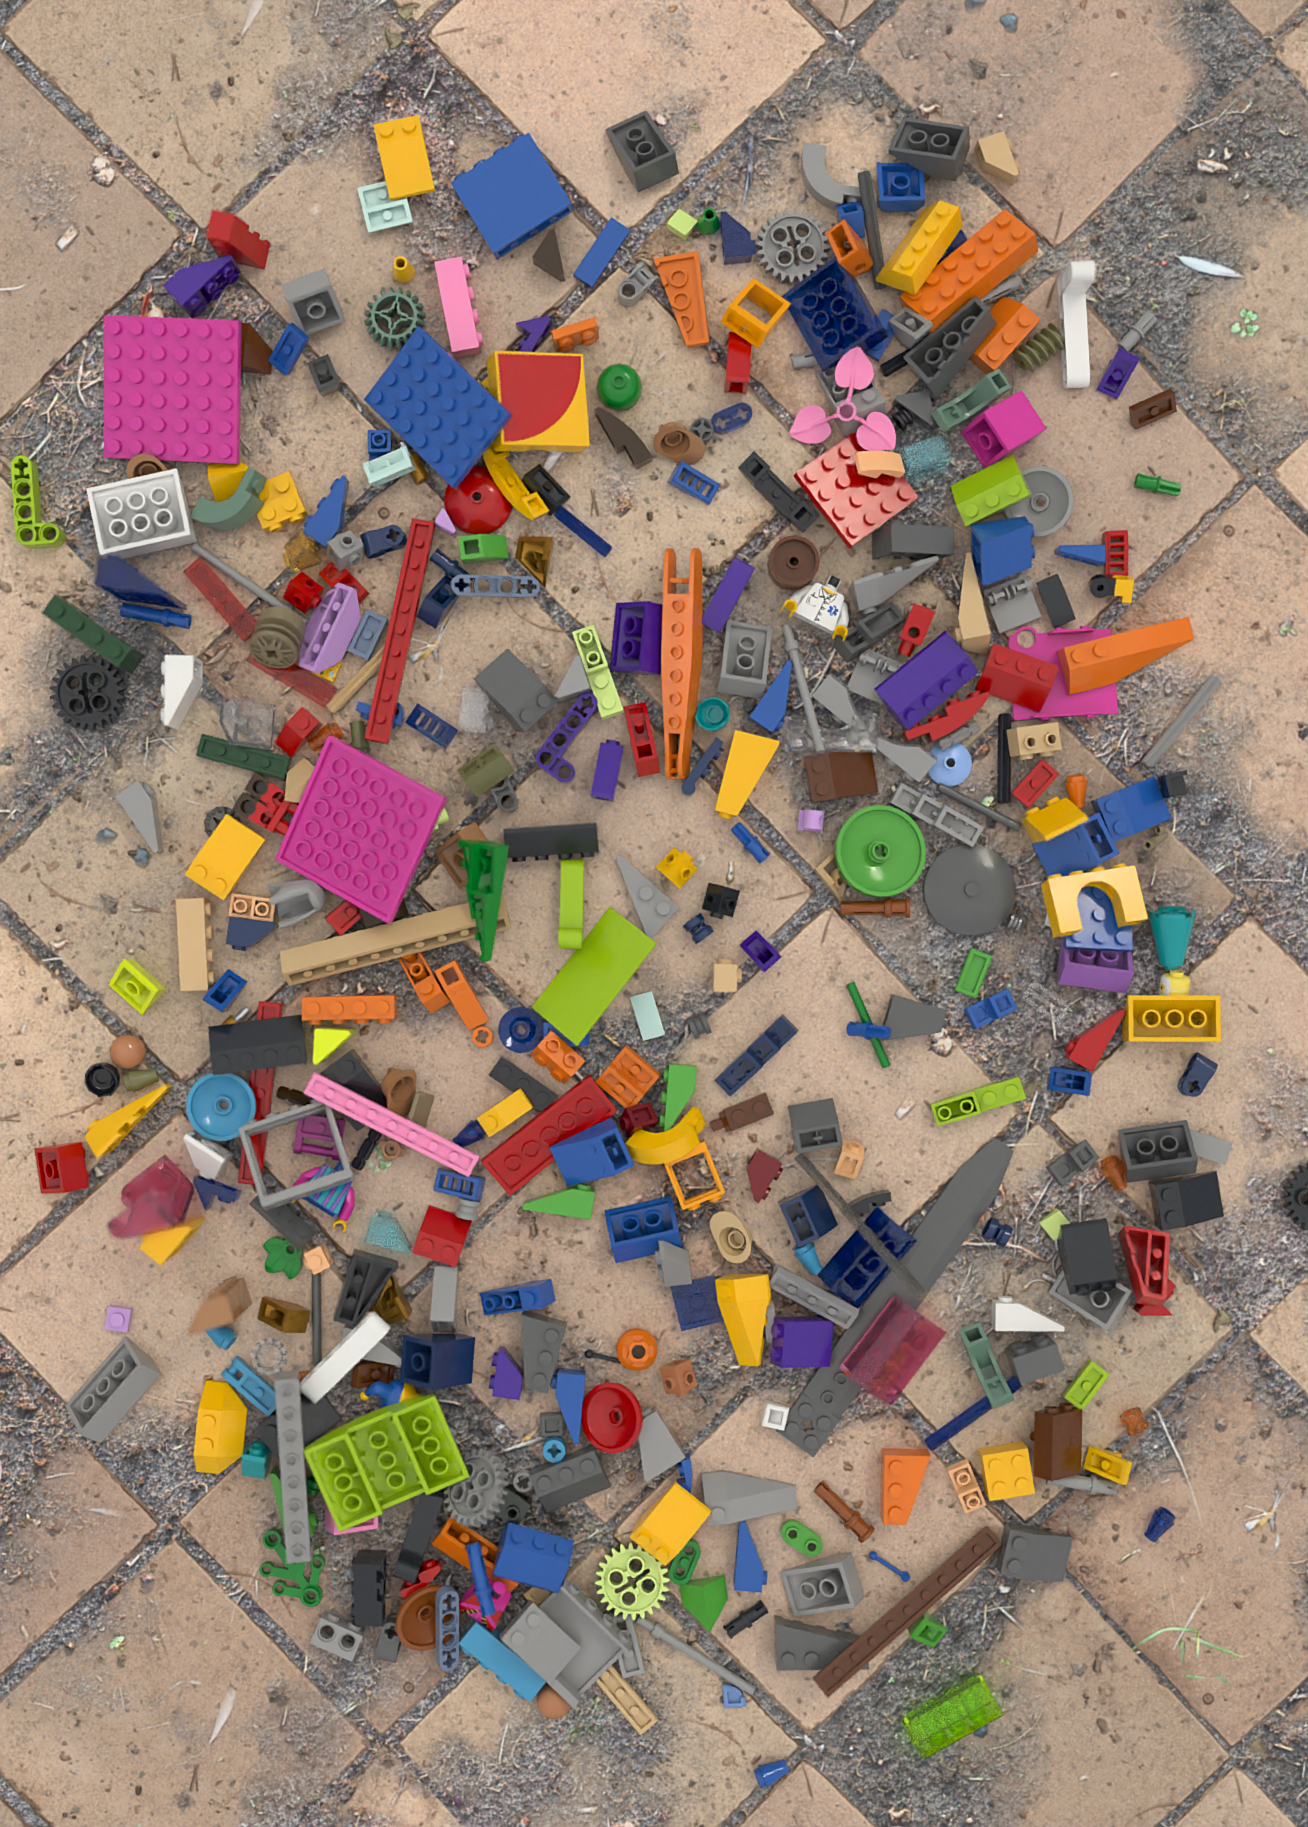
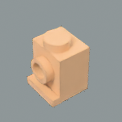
M325 1242L303 1252L305 1256L303 1262L307 1270H312L314 1275L331 1267L334 1263Z

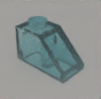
M379 1210L378 1213L374 1212L371 1216L364 1242L409 1255L412 1245L397 1218H393L392 1214L386 1211Z

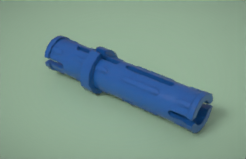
M125 602L122 603L120 608L121 617L163 624L164 627L176 626L190 629L192 623V616L190 614L172 612L171 609L167 608L161 610Z
M480 1542L470 1543L465 1548L476 1590H474V1594L478 1597L481 1616H489L496 1613L492 1598L493 1588L489 1584Z

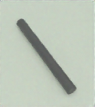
M942 783L939 784L936 790L1016 832L1022 826L1021 823Z
M320 1272L315 1275L312 1273V1365L317 1366L322 1361Z

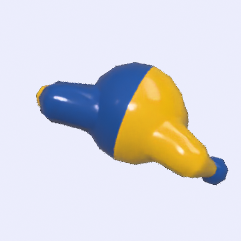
M400 1379L391 1380L389 1383L375 1381L366 1391L360 1393V1399L363 1401L368 1400L372 1395L378 1396L379 1409L422 1396L416 1392L412 1384L401 1382Z

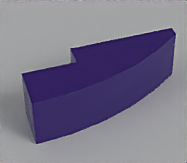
M736 557L734 558L702 617V624L719 633L722 631L755 567Z

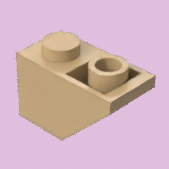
M1002 131L979 139L974 150L981 170L1009 184L1015 183L1020 173V166L1017 159L1014 160L1011 153L1013 148L1010 138H1006L1005 132Z

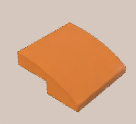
M626 1045L595 1082L623 1107L627 1108L635 1106L648 1089L660 1077L661 1073Z

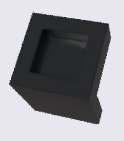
M1187 770L1158 777L1164 799L1187 794L1183 777L1188 775Z

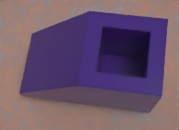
M500 1346L498 1352L493 1354L492 1366H496L495 1375L490 1376L489 1389H493V1397L520 1400L524 1372L505 1346Z

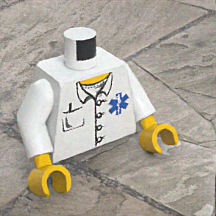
M829 575L825 585L816 582L813 586L806 585L794 592L780 609L781 611L784 608L789 609V617L793 615L831 634L832 639L836 635H841L843 638L842 642H844L848 634V606L844 602L845 596L837 592L842 581L834 576Z

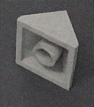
M575 655L555 694V698L560 703L577 698L583 693H591L581 658L578 655Z

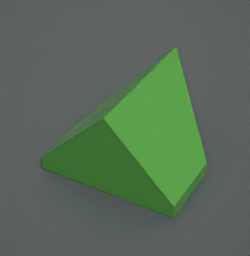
M724 1575L689 1580L686 1584L680 1585L683 1606L709 1633L728 1600Z

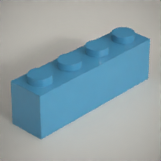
M474 1619L460 1636L459 1644L462 1651L467 1655L472 1654L478 1659V1663L484 1669L493 1671L501 1683L509 1684L518 1697L521 1699L526 1698L530 1702L546 1681L500 1639L499 1635L501 1633L498 1630L494 1629L491 1631Z

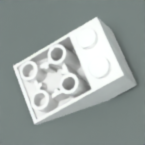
M165 655V661H162L161 671L162 675H165V684L161 686V696L165 698L164 707L161 708V720L164 721L165 726L173 729H179L203 685V661L193 655Z

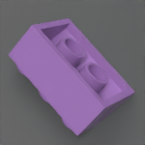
M1063 937L1061 938L1057 966L1058 984L1127 993L1134 975L1132 952L1063 949Z

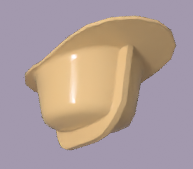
M719 1211L714 1214L710 1220V1229L722 1256L732 1263H742L747 1260L751 1253L753 1240L750 1230L731 1212Z

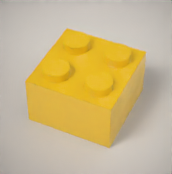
M1023 1441L978 1448L984 1491L989 1501L1035 1494L1028 1448Z

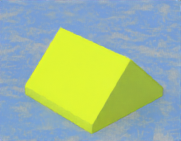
M133 958L124 959L120 963L108 984L141 1015L166 990L159 981Z
M322 1026L314 1030L313 1063L318 1065L324 1062L357 1031L354 1028Z

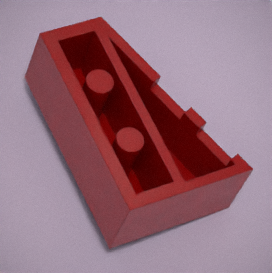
M1124 1225L1118 1235L1136 1303L1160 1307L1167 1299L1170 1233Z

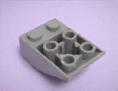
M838 363L816 372L818 381L833 414H836L838 406L846 401L849 387H840L836 383L835 369ZM873 380L864 389L853 388L851 402L856 406L857 416L866 421L867 416L874 411L886 415L885 401ZM839 417L835 418L844 437L857 432L858 428L863 425L855 419L843 421Z

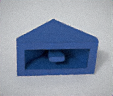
M228 969L202 1000L220 1012H226L237 999L247 981Z
M1051 1067L1048 1089L1090 1096L1092 1073L1083 1070Z

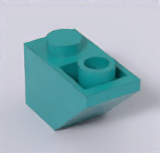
M264 1441L251 1442L242 1454V1476L265 1479L269 1474L272 1452Z

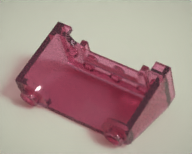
M164 1154L123 1187L121 1201L128 1209L118 1217H113L106 1227L114 1238L120 1239L174 1229L185 1220L194 1194V1186L183 1172Z

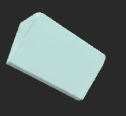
M652 990L630 997L643 1041L665 1035Z

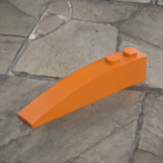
M1189 617L1060 649L1057 653L1068 696L1111 685L1192 641L1194 636Z

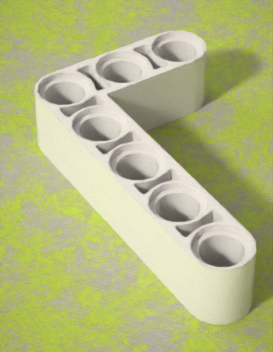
M1094 260L1070 261L1058 279L1060 333L1064 349L1061 350L1064 388L1089 387L1090 383L1086 291L1095 279Z

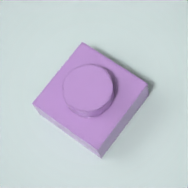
M109 1305L104 1329L129 1332L133 1308Z

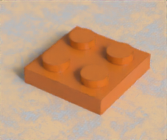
M596 317L552 330L551 334L555 352L567 353L572 351L575 346L594 344L599 339Z

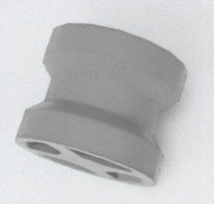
M459 1197V1209L456 1210L455 1216L466 1220H477L478 1214L476 1212L477 1208L480 1207L481 1201H472Z

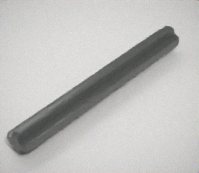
M862 171L858 173L862 209L864 211L868 249L873 261L871 269L874 288L879 290L887 287V285L876 281V277L884 267V259L871 172Z

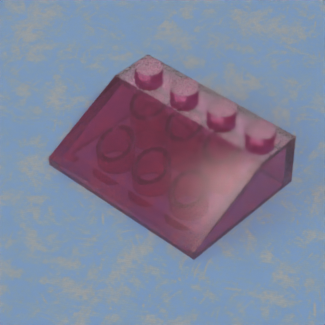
M895 1294L842 1363L840 1369L859 1386L892 1406L947 1332Z

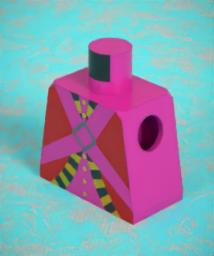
M488 1578L489 1584L493 1588L492 1598L496 1613L489 1616H481L478 1597L474 1594V1590H476L475 1583L465 1590L459 1601V1609L493 1631L508 1604L511 1593L506 1590L503 1582H494Z

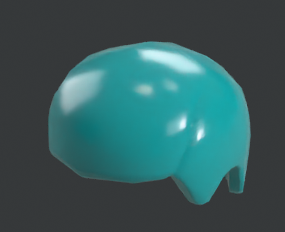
M710 697L698 704L695 720L699 727L708 732H717L728 724L730 708L724 700L718 697Z

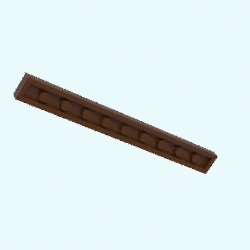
M988 1526L983 1527L812 1677L827 1698L1003 1545Z

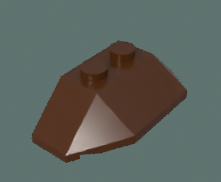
M241 323V372L271 375L272 364L268 360L273 352L272 349L250 323Z

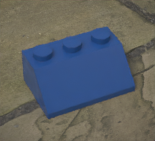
M672 1196L605 1210L615 1263L655 1255V1251L659 1250V1241L661 1240L683 1248Z
M508 1523L501 1530L492 1576L559 1593L570 1564L574 1540Z

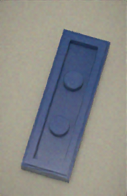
M611 217L574 272L573 277L593 289L630 234V229Z

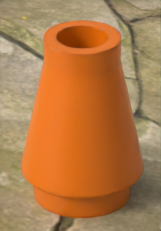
M1085 774L1066 776L1067 781H1065L1070 801L1078 808L1085 807L1088 780H1085Z

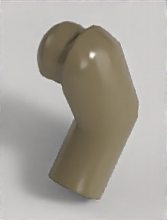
M1164 825L1153 828L1155 835L1143 841L1142 847L1144 850L1150 851L1156 848L1167 838L1168 832H1166Z

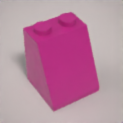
M1021 390L984 411L961 433L985 469L1034 440L1047 428Z

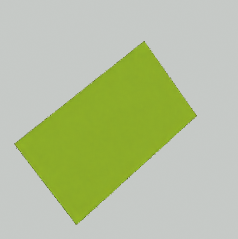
M609 907L583 940L582 949H576L532 1008L578 1046L657 943Z

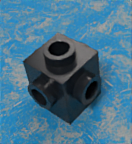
M708 883L702 909L710 911L711 917L723 919L724 915L733 917L740 891Z

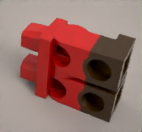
M254 772L244 790L264 801V803L242 792L232 810L272 833L277 832L286 835L290 823L286 822L284 818L288 812L294 816L299 803L284 801L285 790L261 774Z

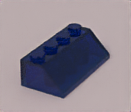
M877 1206L817 1276L834 1293L858 1309L917 1240Z

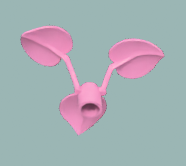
M860 347L849 350L836 366V383L840 387H849L846 401L838 406L837 413L826 417L825 411L821 407L808 405L797 414L789 432L790 436L804 443L815 444L823 442L830 436L832 431L828 421L839 417L843 421L855 419L863 424L858 428L856 436L859 445L865 450L883 451L895 448L896 434L891 420L885 414L874 411L867 416L865 421L856 415V406L851 402L853 388L859 390L866 388L872 382L874 376L873 365Z

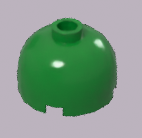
M617 363L608 366L602 371L597 381L598 398L606 408L617 412L627 411L634 407L641 397V379L635 369L626 364Z

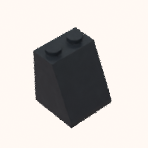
M1107 1219L1060 1225L1056 1245L1069 1294L1083 1296L1092 1291L1108 1292L1115 1288L1118 1277Z

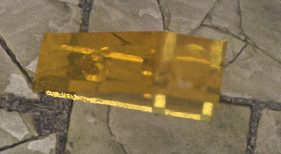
M303 529L298 530L284 546L286 551L283 554L287 567L291 566L294 572L321 564L313 540Z

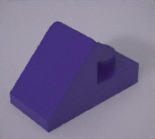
M545 316L516 323L517 330L528 337V339L524 338L518 347L519 352H536L552 326L550 317Z
M1119 348L1114 358L1109 361L1097 390L1118 399L1140 358Z

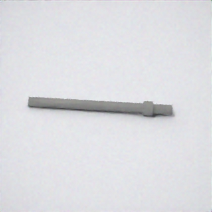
M194 543L192 545L191 551L271 606L285 607L296 612L295 608L289 603H283L199 544ZM296 612L300 617H302L305 624L307 625L309 620L303 617L298 612Z
M784 625L782 627L786 640L784 645L786 653L790 655L817 754L825 752V747L799 657V644L794 639L791 625Z
M640 1614L636 1618L635 1622L650 1631L649 1634L656 1639L661 1638L749 1695H752L755 1691V1686L664 1630L663 1625L658 1622L653 1623L647 1618L642 1619Z

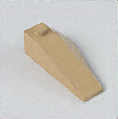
M971 552L966 553L958 625L957 628H954L956 642L960 641L963 650L985 655L988 654L991 633Z

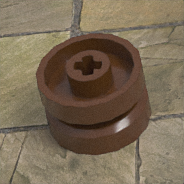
M797 535L784 537L774 545L770 552L767 563L769 577L775 585L788 591L799 590L809 585L818 571L820 563L818 550L805 537ZM796 561L797 565L792 566L790 562Z

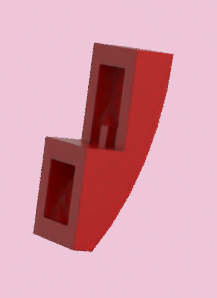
M332 561L319 573L332 588L339 582L356 589L359 604L370 594L346 569L339 571Z

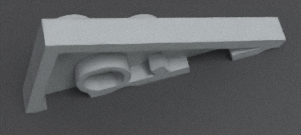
M619 855L616 860L645 933L652 939L679 907L625 858Z

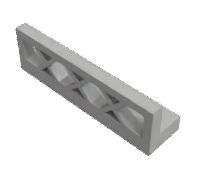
M774 1265L769 1277L770 1288L845 1329H848L857 1318L859 1309L782 1266Z

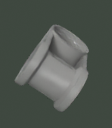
M644 262L639 263L619 285L618 300L624 307L634 306L646 293L654 288L660 279L645 267L646 264ZM631 290L634 295L626 297L623 291Z

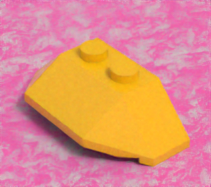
M205 1381L198 1408L194 1446L196 1472L220 1474L242 1457L244 1452L248 1408L229 1382Z

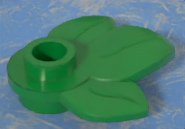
M279 1237L270 1238L263 1244V1248L270 1253L265 1261V1271L278 1273L283 1270L290 1280L293 1279L302 1268L300 1256L303 1253V1248L300 1251L295 1248V1252L292 1253L288 1251V1246L293 1245L287 1239L284 1240Z

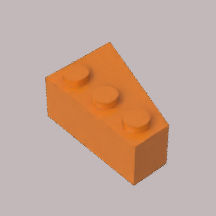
M881 1448L880 1517L883 1525H907L930 1459L927 1449Z

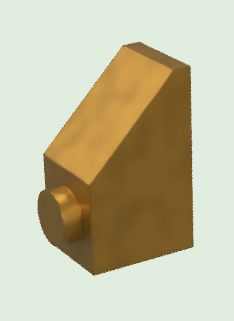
M262 1297L257 1319L282 1333H306L310 1310L295 1303Z

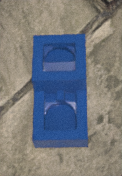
M1006 988L963 1010L974 1030L1018 1008L1009 989Z

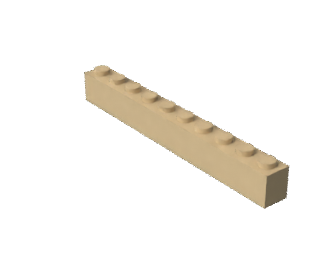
M501 894L496 932L512 928L503 894ZM469 902L430 913L427 912L422 915L403 918L389 924H380L376 927L357 930L353 933L315 941L299 947H292L288 950L280 951L282 974L288 985L292 986L475 938L474 934L477 933L476 920L471 919Z

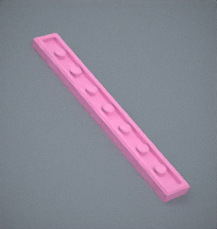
M314 1072L304 1091V1094L467 1177L470 1176L479 1159V1155Z

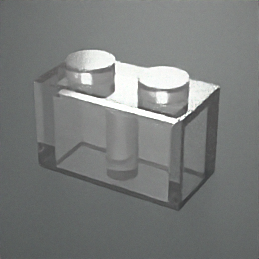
M462 685L458 729L460 733L488 735V730H492L493 717L489 716L490 707H494L495 704L479 686Z

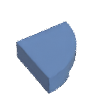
M723 1682L724 1708L747 1707L743 1692L737 1686Z

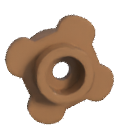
M392 1138L387 1141L382 1140L379 1143L384 1160L387 1162H391L393 1158L397 1156L402 1157L405 1154V1149L402 1148L400 1142Z

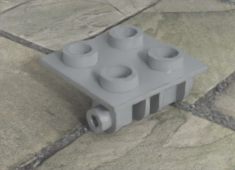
M1026 575L982 591L999 634L1042 617L1031 590L1033 584L1030 579L1027 580Z
M868 649L859 656L847 685L849 686V691L884 705L874 689L904 664Z

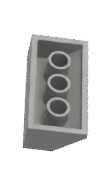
M124 1337L65 1405L80 1435L99 1443L106 1438L161 1374L154 1360L127 1337Z

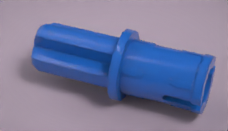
M738 822L732 827L731 832L744 845L743 849H747L759 864L770 855L757 840L758 837H753L742 823Z
M850 1021L846 1028L849 1036H860L866 1040H871L872 1038L889 1039L891 1036L890 1027L874 1025L870 1021L866 1023Z

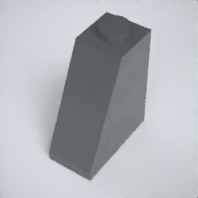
M891 994L882 1025L891 1028V1036L889 1039L882 1040L887 1041L940 1033L942 1028L945 1029L948 1023L949 1015H946L947 1010Z

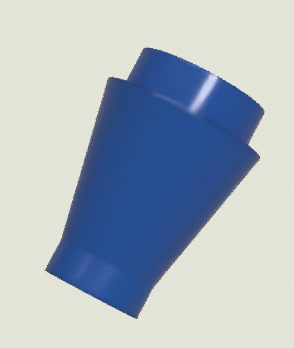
M784 1759L758 1765V1768L753 1770L760 1788L765 1786L768 1788L782 1776L789 1773Z

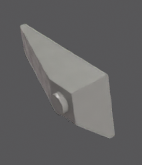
M938 556L913 562L907 565L908 568L906 569L901 566L893 568L886 572L884 576L882 572H878L854 580L848 589L856 613L863 612L865 616L877 611V607L939 561Z
M726 1470L702 1473L705 1506L712 1510L711 1514L707 1517L708 1526L731 1524L798 1509L795 1484L770 1479L764 1480L750 1475L744 1476Z

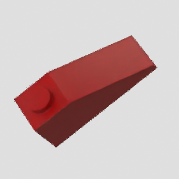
M646 702L623 706L638 777L660 773Z
M1117 1008L1075 1036L1073 1040L1070 1039L1065 1046L1064 1051L1066 1054L1064 1057L1093 1072L1126 1011Z

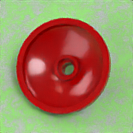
M473 466L457 488H453L448 484L444 496L445 509L451 522L458 529L472 535L490 534L498 530L508 520L513 506L499 490L488 468L484 466ZM475 494L482 496L479 501L473 499Z
M614 1382L603 1383L594 1387L586 1395L582 1404L581 1424L584 1434L589 1442L602 1452L619 1453L629 1449L637 1441L643 1424L642 1409L634 1393L624 1385Z

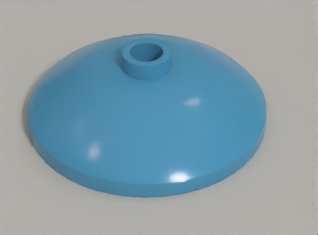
M210 1073L200 1078L191 1088L186 1102L187 1116L193 1128L202 1136L215 1141L231 1140L240 1136L238 1128L243 1127V1124L249 1123L250 1120H254L256 1098L250 1085L240 1076L233 1073L220 1075ZM222 1101H226L228 1103L227 1109L222 1108Z

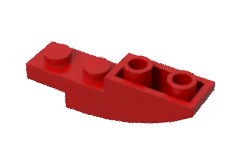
M981 690L968 694L969 699L960 701L959 698L946 702L947 707L941 709L944 715L943 718L939 714L928 718L929 723L920 726L918 722L912 728L902 733L904 741L907 742L927 735L930 743L953 732L978 712L990 696L989 693H981Z

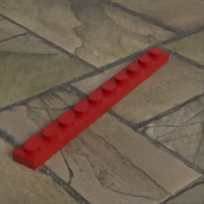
M414 518L411 521L364 739L366 741L389 745L436 527L435 522Z

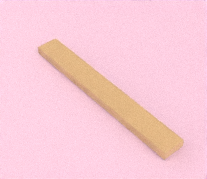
M531 1586L523 1595L528 1601L531 1600L538 1606L551 1591ZM614 1664L595 1681L640 1736L658 1721L655 1713L630 1683L622 1677V1674Z

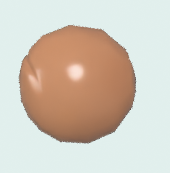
M123 1034L117 1037L112 1042L109 1050L111 1060L122 1069L136 1068L143 1062L146 1055L144 1043L134 1035Z
M547 1682L537 1693V1707L539 1712L546 1718L558 1719L569 1712L571 1705Z

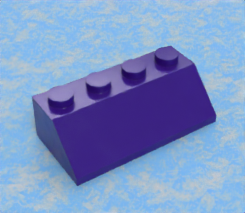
M944 631L874 690L894 720L906 730H909L979 672L967 653L948 632Z

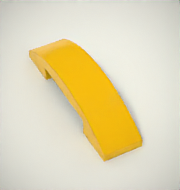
M492 442L483 453V458L490 475L502 494L520 513L531 520L548 513L549 509L538 493H529L506 458L510 452L494 451Z

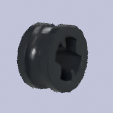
M902 407L898 409L897 414L893 413L891 415L895 424L902 431L907 429V425L911 426L913 424L911 416Z

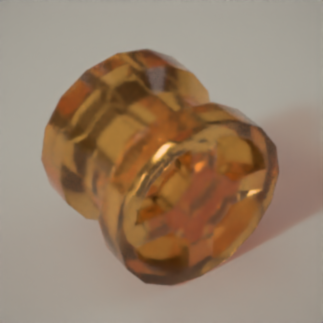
M1139 1407L1129 1409L1119 1417L1121 1422L1126 1425L1128 1435L1139 1434L1149 1426L1147 1420L1142 1418V1411Z

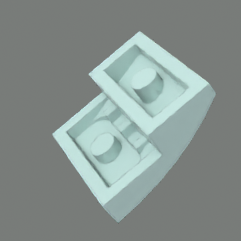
M386 181L357 188L368 233L413 223L407 197L390 201Z

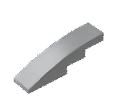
M903 783L898 784L888 802L970 847L975 845L984 828L950 807L940 804Z

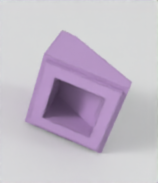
M442 508L434 522L439 529L455 538L458 533L445 509Z

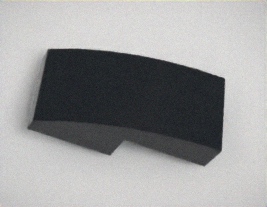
M1058 574L1036 582L1040 597L1054 628L1076 619Z
M886 1189L862 1195L845 1205L844 1212L850 1214V1217L853 1218L863 1217L864 1213H869V1203H872V1206H885L886 1202H891V1192Z

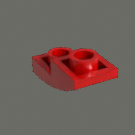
M434 1558L424 1561L419 1568V1577H416L414 1584L403 1581L404 1583L400 1589L402 1598L406 1599L418 1589L428 1585L441 1570L442 1559L434 1560Z

